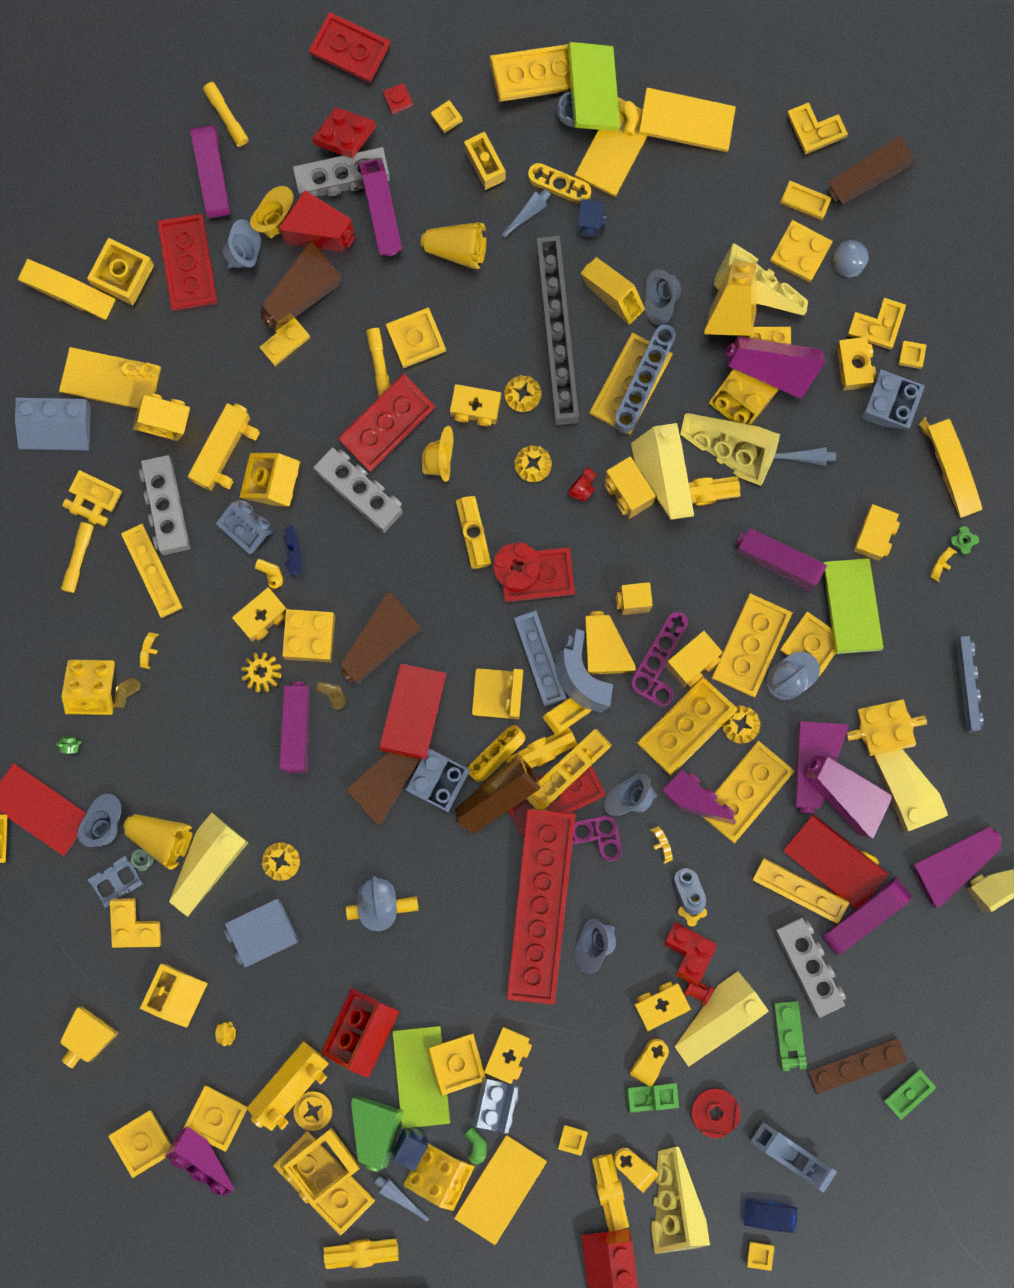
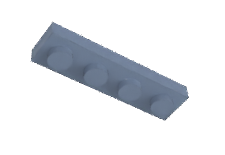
M537 611L515 617L514 621L544 708L565 701L567 698L557 677L555 663Z
M963 636L956 639L966 730L969 733L981 730L984 719L982 712H979L978 708L981 694L979 688H976L975 679L978 678V669L976 665H973L972 658L975 655L974 642L970 641V636Z

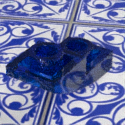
M291 525L284 529L287 536L283 537L288 549L293 548L294 550L286 554L288 561L285 564L291 575L295 573L297 578H300L303 574L302 551L296 532Z
M749 1199L746 1202L744 1225L771 1231L795 1233L799 1208L779 1203L772 1205Z

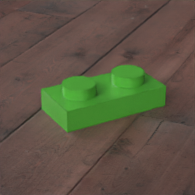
M918 1069L893 1091L884 1102L902 1120L933 1092L936 1086L921 1069Z

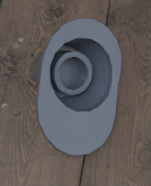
M239 219L234 222L229 237L222 246V253L227 261V268L252 267L257 261L261 246L260 234L252 229L250 222L247 220Z
M661 269L652 271L646 283L645 313L649 321L655 325H664L671 319L674 305L679 300L682 292L681 285L676 276L668 274Z
M795 652L783 659L768 673L767 687L770 693L781 700H791L803 693L818 679L820 668L817 659L806 652Z
M638 773L609 791L604 800V809L607 814L616 817L624 815L629 811L643 812L650 807L653 799L657 797V793L650 786L649 777L644 773Z
M108 793L100 795L91 804L78 828V838L84 846L101 847L111 843L116 838L118 833L117 822L121 815V803L115 795Z
M372 876V879L362 884L358 891V912L360 921L365 928L380 932L388 929L396 919V892L394 886L389 881Z
M590 919L585 923L575 948V961L582 972L593 974L600 968L605 956L614 951L616 947L614 926L602 924L597 919Z

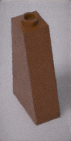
M899 135L828 181L832 187L828 191L835 201L839 199L842 204H845L915 164L913 154L901 135Z
M313 242L306 246L262 304L261 319L266 326H271L275 332L340 284L341 275Z
M390 591L385 595L340 664L344 669L341 674L349 683L354 680L356 684H359L421 630L419 624Z
M388 752L346 790L373 821L380 826L422 759Z
M517 754L455 809L458 825L463 830L468 829L472 834H475L537 792L541 787L534 769Z

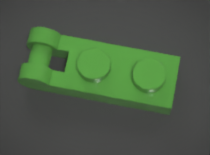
M799 1001L774 1003L782 1071H790V1068L796 1067L799 1070L807 1069ZM788 1051H796L797 1058H788Z

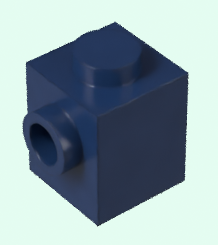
M581 199L577 232L581 233L582 236H599L600 228L605 229L607 215H603L604 202Z
M405 1127L392 1151L393 1162L415 1171L428 1147L425 1134L418 1129L413 1128L410 1130Z

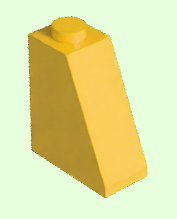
M596 257L591 263H588L580 273L586 286L628 325L645 310L635 285Z
M602 611L590 612V616L585 617L587 672L590 675L635 673V664L610 615H604Z

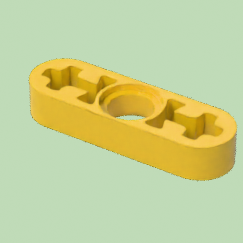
M541 163L533 164L528 171V179L533 186L543 190L546 189L548 192L576 204H581V199H590L591 187L580 179ZM540 170L543 177H539L537 180L534 173H538ZM549 174H551L552 176L550 178L549 185H547L546 178H549ZM561 178L565 180L566 186L563 189H556L553 186L554 180ZM570 183H572V184H573V187H572V189H571V191H570V194H569V193H567V192H568V190H569V188H570ZM581 188L585 189L584 193L586 195H581V197H577V192L574 190L579 191Z
M517 725L508 727L469 765L468 769H470V772L468 774L475 782L486 780L523 744L526 738L523 731Z

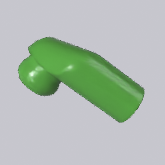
M471 1127L464 1136L472 1144V1153L469 1155V1160L472 1164L478 1165L484 1162L486 1158L487 1143Z

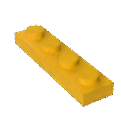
M140 524L121 533L160 617L164 618L183 609L144 525Z
M763 858L753 877V881L839 924L849 905V901L766 858Z

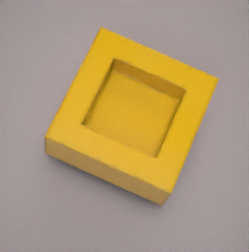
M450 100L431 112V117L443 133H446L463 121Z
M903 341L898 365L922 369L926 345Z
M564 1125L558 1149L581 1156L588 1131Z
M749 1241L746 1266L748 1268L771 1271L774 1245Z

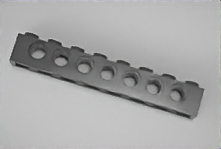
M560 236L537 238L536 248L555 425L578 423L579 412Z

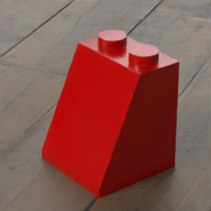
M306 190L279 227L283 242L294 246L306 247L309 243L313 242L318 249L343 252L345 247L349 248L355 239L352 219Z

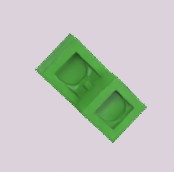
M677 1083L625 1088L627 1111L630 1113L679 1108Z

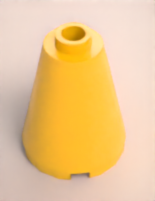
M475 222L427 229L421 236V247H424L427 253L472 269H479L478 263H483L486 252L487 238L482 237V231H486L484 223Z
M134 814L132 817L129 816L123 825L125 835L168 869H174L178 866L179 863L176 860L179 856L184 857L192 840L193 833L189 831L192 827L184 823Z

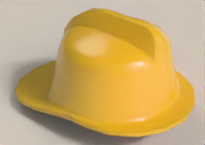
M279 186L270 190L251 217L250 225L252 229L256 232H264L269 238L280 234L279 227L288 216V212L293 204L294 195L292 190L286 186Z
M446 426L442 432L441 439L428 444L422 454L423 473L441 476L444 482H447L450 477V461L453 450V431L450 426Z

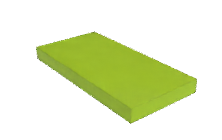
M570 42L568 44L574 127L618 131L620 129L613 46Z
M870 559L824 562V564L828 565L824 571V580L835 653L882 651L884 648Z
M441 1026L393 1031L400 1110L404 1111L401 1119L402 1129L405 1127L413 1128L450 1124L448 1094L439 1095L426 1049L442 1043Z

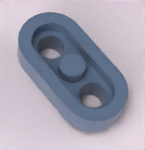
M683 868L678 870L674 877V887L681 905L689 914H700L705 909L707 899L699 878L691 869ZM683 877H688L690 881L683 880ZM691 898H697L699 901L693 902Z

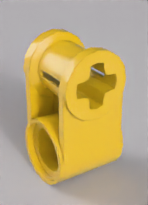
M658 1038L651 1039L636 1060L629 1075L651 1087L656 1081L661 1067L669 1054L665 1042ZM661 1045L662 1054L657 1053L653 1056L654 1052L651 1048L653 1046L657 1048Z
M620 1148L614 1154L616 1167L643 1193L660 1175L652 1166L629 1148ZM622 1155L625 1157L630 1155V1164L624 1163L620 1165L622 1163L620 1157Z

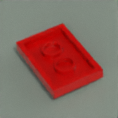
M329 12L309 49V54L371 83L391 43L390 40Z
M570 547L535 551L540 559V572L535 583L524 590H514L503 586L505 602L575 595ZM515 560L510 568L512 571L516 570L519 573L522 571L521 566H523V563H518Z

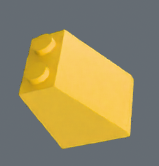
M748 261L732 262L710 307L705 334L752 336L756 316V263H749Z

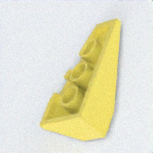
M734 243L731 245L715 276L714 286L718 290L732 262L748 261L749 263H756V303L805 315L808 306L806 298L789 284L778 282L774 276L775 273L771 269L765 271L757 264L759 259Z
M690 413L684 415L680 434L702 451L707 450L717 458L716 461L721 465L724 463L729 466L739 478L760 486L763 484L774 459L780 434L758 426Z
M677 423L654 426L631 443L634 462L655 492L657 500L670 520L694 516Z
M903 749L873 755L886 790L893 796L891 802L903 832L911 831L948 816L939 792Z
M211 813L195 833L169 902L188 917L249 842Z
M1014 869L986 876L980 874L971 879L970 883L972 885L966 888L981 912H993L1014 898Z
M737 971L716 987L707 1004L701 1008L698 1015L674 1047L689 1067L769 1011L756 992Z
M673 1147L658 1151L656 1171L660 1175L656 1178L658 1196L654 1197L653 1206H657L656 1218L652 1220L651 1226L655 1254L709 1246L710 1241L706 1218L680 1148Z

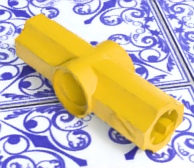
M738 476L714 480L713 478H701L689 483L692 504L707 505L716 502V500L741 496Z
M468 496L456 500L471 569H479L491 565L476 497ZM472 527L480 531L479 536L476 538H471L467 535V531Z
M567 728L557 736L554 734L548 738L543 737L527 745V748L509 756L506 762L508 763L519 754L532 768L540 767L556 759V756L576 747L578 744L570 728Z
M612 1153L592 1158L598 1183L596 1184L600 1204L604 1208L609 1231L622 1230L629 1227L623 1203L625 1200L620 1179L617 1177Z
M397 1238L378 1241L364 1239L352 1241L349 1244L324 1247L326 1269L348 1266L363 1268L372 1266L374 1263L399 1261Z

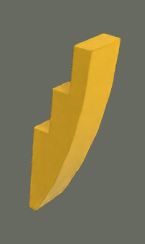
M30 259L26 260L17 279L58 301H63L81 311L85 310L104 321L107 319L116 300L93 287Z
M947 419L928 426L927 431L936 449L935 456L943 472L942 478L959 517L962 518L981 511L982 506L951 420Z
M594 729L539 781L541 788L526 799L535 809L544 810L612 745L597 729Z

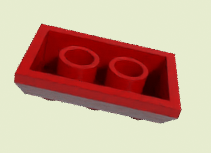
M351 988L320 1054L349 1071L369 1078L400 1011Z
M630 1229L581 1235L588 1288H638Z

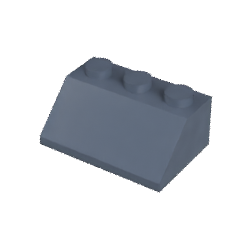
M16 398L15 426L19 450L89 451L90 403L86 399Z

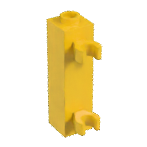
M236 403L234 406L226 404L188 475L191 482L209 491H212L216 483L230 490L234 481L228 476L221 474L242 434L254 441L257 440L260 434L258 429L247 425L250 417L246 413V408Z
M303 1041L246 1108L252 1115L251 1121L259 1128L265 1126L272 1131L278 1125L283 1130L289 1123L284 1116L315 1080L319 1084L325 1081L327 1076L322 1071L329 1063L318 1051Z

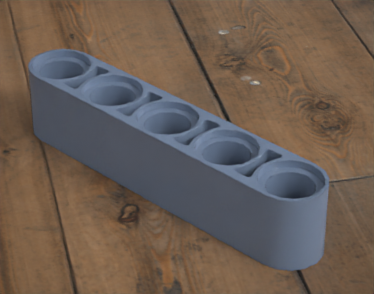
M661 325L655 330L622 400L614 421L615 427L619 432L628 433L635 427L675 339V331L669 325ZM667 334L670 340L662 342L659 340L658 335ZM657 354L661 360L653 363L649 360L648 356ZM648 375L651 381L646 384L642 383L639 380V376ZM637 395L640 397L641 402L639 404H632L629 397ZM628 416L632 422L629 425H623L620 423L619 418Z

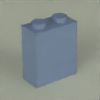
M280 899L271 901L225 923L227 927L224 930L225 936L229 943H234L237 949L234 952L239 965L244 964L245 968L299 943Z

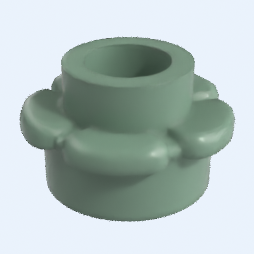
M137 848L131 854L130 863L133 868H138L139 871L147 870L154 862V858L143 849Z

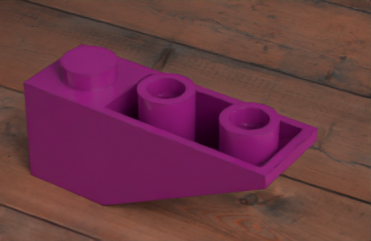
M681 770L663 789L664 794L684 812L732 825L736 823L733 817L734 811L726 804L721 806L716 801L718 797L709 788L704 790L698 784L701 781L691 772L686 774Z
M189 1127L179 1131L165 1154V1157L170 1159V1163L190 1173V1177L195 1181L203 1182L209 1186L210 1191L216 1195L225 1196L233 1192L234 1187L208 1140Z

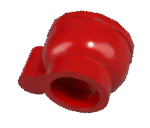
M586 467L571 485L567 494L573 499H580L584 503L595 490L591 482L597 474L589 467Z

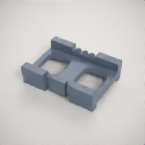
M126 856L114 862V866L105 870L103 874L99 872L88 879V882L96 891L105 908L110 906L111 899L122 898L126 893H129V890L132 892L144 884ZM128 866L135 875V879L125 885L119 878L118 872ZM108 879L115 891L104 898L98 890V884Z

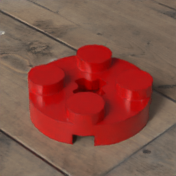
M510 543L502 547L494 558L493 569L495 577L504 587L524 590L535 583L540 572V559L535 550L527 544ZM515 560L518 563H523V566H521L522 571L519 573L516 570L512 571L510 568Z
M712 1088L699 1093L693 1102L691 1117L695 1127L704 1135L711 1138H722L737 1127L740 1120V1108L735 1098L727 1091ZM714 1106H718V1110L722 1111V1116H718L717 1120H713L712 1115L709 1114V1110H713Z

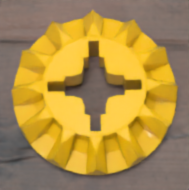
M522 375L512 378L505 387V400L515 411L528 412L533 410L541 400V388L538 381H535L530 376ZM527 385V393L530 396H524L521 402H519V393L516 390H522Z
M529 445L521 449L515 458V470L525 481L539 482L545 479L551 471L552 460L548 451L540 446ZM528 457L533 460L540 457L537 463L538 469H535V467L526 469L529 465Z
M737 706V711L722 727L728 739L735 743L743 744L752 741L758 735L761 722L757 713L750 707ZM744 716H746L745 724L748 725V727H750L751 729L743 728L737 734L738 725L735 724V722L732 721V719L735 721H740L742 718H744Z
M278 842L269 846L263 853L262 866L270 878L284 881L296 874L300 866V857L293 846ZM285 851L284 860L287 861V863L290 864V866L282 865L280 868H278V871H276L277 863L271 858H280Z
M312 1091L303 1094L294 1106L296 1122L303 1129L309 1131H317L324 1128L332 1116L333 1110L330 1100L319 1092ZM308 1101L313 1107L322 1105L317 1112L319 1120L313 1115L304 1117L309 1111Z

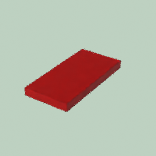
M203 213L157 221L171 310L177 311L218 304Z
M402 373L337 439L371 472L435 406Z
M400 664L380 743V751L423 760L427 759L446 673Z
M13 763L0 782V813L7 815L13 822L65 856L78 838V828L87 813L15 763Z
M592 765L544 810L572 813L605 797L606 794ZM549 771L537 776L538 781H540ZM527 799L509 810V814L521 837L525 835L527 808L535 809Z
M812 814L783 850V852L841 898L849 901V904L855 909L859 908L871 897L889 874L814 814Z

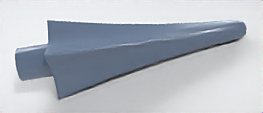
M546 189L540 194L535 191L515 220L502 233V237H507L518 226L547 207L546 200L551 194Z
M827 447L798 452L776 453L774 459L796 460L826 466L827 461H836V452H827Z
M380 1175L377 1176L373 1183L380 1188V1194L407 1208L424 1221H429V1217L399 1189L390 1177L385 1180Z

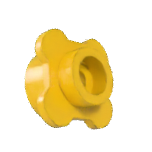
M691 898L693 902H698L696 898ZM680 907L678 914L687 920L689 926H695L700 918L706 917L707 911L704 909L700 914L692 915L687 913L683 907Z
M223 1022L216 1028V1041L222 1044V1046H227V1044L231 1046L235 1040L236 1031L232 1022H228V1024Z

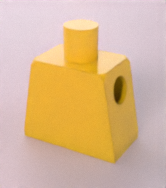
M78 1007L60 1042L69 1049L61 1061L70 1068H74L80 1058L86 1062L92 1061L118 1035V1032L84 1007Z

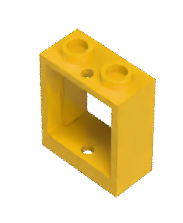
M330 1128L283 1166L286 1170L283 1174L291 1184L295 1182L300 1188L298 1194L306 1204L310 1202L313 1206L358 1171L361 1166L334 1130ZM326 1141L347 1170L315 1194L294 1165Z

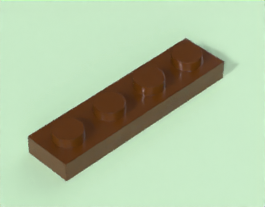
M895 1038L809 1070L808 1073L818 1095L904 1063L907 1059L899 1038Z

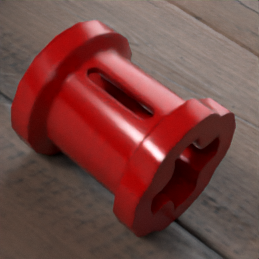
M701 982L697 987L688 983L683 994L696 998L705 1006L714 991V987H708Z

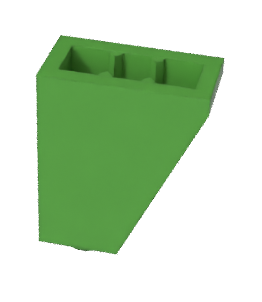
M362 1096L352 1098L351 1106L358 1162L365 1164L366 1169L378 1172L388 1166L404 1111Z

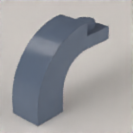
M575 629L565 637L563 642L564 649L555 655L557 677L561 686L572 700L586 709L602 713L611 706L613 684L597 680L586 671L582 662L585 631Z
M764 1122L750 1141V1143L823 1193L837 1173L834 1169Z

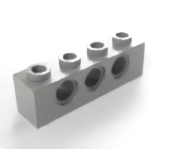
M383 147L358 152L353 159L340 156L294 166L299 195L301 196L306 190L319 198V196L327 194L328 196H336L345 190H361L364 188L362 174L359 173V162L381 157L387 180L390 181ZM341 172L348 174L347 178L342 180L336 176ZM318 177L326 179L323 184L314 183Z
M332 447L314 466L315 472L385 533L403 513L400 507L402 503L393 495L388 497L383 492L384 487L376 480L371 482L366 477L367 472L357 464L354 467L348 461L350 457L344 451L339 449L337 452ZM339 469H347L349 471L348 476L345 478L337 477L336 474ZM357 484H364L366 486L365 492L357 494L353 490ZM381 499L384 504L380 509H374L371 507L373 500Z
M167 455L141 461L142 468L139 469L141 481L146 483L147 491H143L146 505L150 504L152 513L148 514L150 526L155 527L156 536H153L155 549H159L162 555L190 550L172 459ZM162 478L165 480L161 488L153 487L156 479ZM162 501L169 502V507L165 511L158 510V505ZM172 523L174 524L173 531L168 534L163 533L164 525Z
M798 918L774 930L815 1016L821 1018L844 1007L843 1000L846 999V996L840 986L836 987L832 979L835 977V974L830 964L825 965L822 956L825 955L819 942H814L811 936L814 931L809 921L804 922L803 918ZM799 938H803L807 943L806 949L802 952H799L795 947V942ZM809 960H814L817 963V970L812 974L806 970V963ZM820 982H825L828 986V991L825 995L821 996L817 993L816 987Z

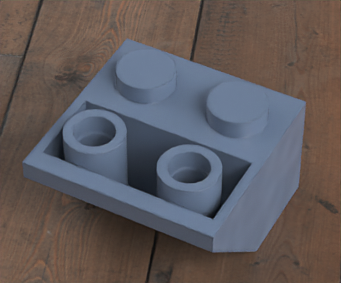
M881 369L876 376L861 419L883 427L909 429L925 385Z
M429 749L427 759L421 760L406 791L433 806L449 812L470 769Z

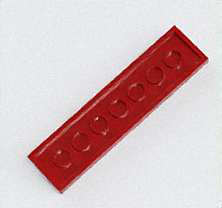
M527 808L507 1000L555 1005L575 813Z

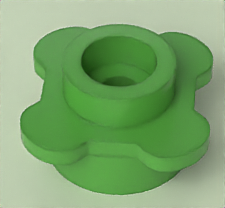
M966 526L961 527L959 533L951 538V544L961 550L962 554H969L972 546L979 543V537L969 532V528Z
M63 736L55 743V746L59 747L60 753H76L82 741L76 740L75 736Z

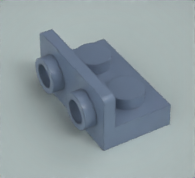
M242 500L231 503L216 523L248 554H253L266 536L274 531L267 519L256 514L253 511V507L248 502Z
M483 1078L472 1126L508 1134L513 1123L512 1115L514 1106L518 1101L519 1087L507 1082Z

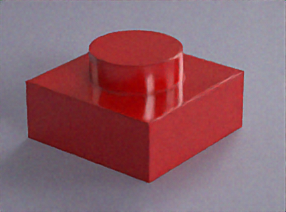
M404 83L383 91L384 98L392 115L413 106Z

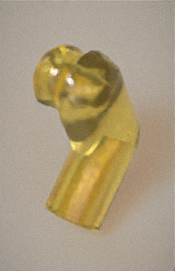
M129 678L117 686L113 707L125 709L127 697L137 692L141 687L137 679Z
M322 681L318 682L316 692L328 695L332 703L331 706L334 709H342L346 704V697L341 687Z

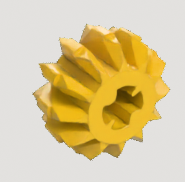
M264 652L261 659H259L257 653H254V662L249 658L245 660L250 667L244 666L241 668L243 672L249 673L242 676V680H250L247 684L249 689L253 688L256 684L255 691L259 693L263 685L265 691L269 692V683L274 687L278 685L273 678L279 679L282 677L280 673L274 672L281 669V665H273L276 661L274 656L267 661V653ZM260 667L267 670V673H264L266 676L263 678L256 675V672H259L257 669Z

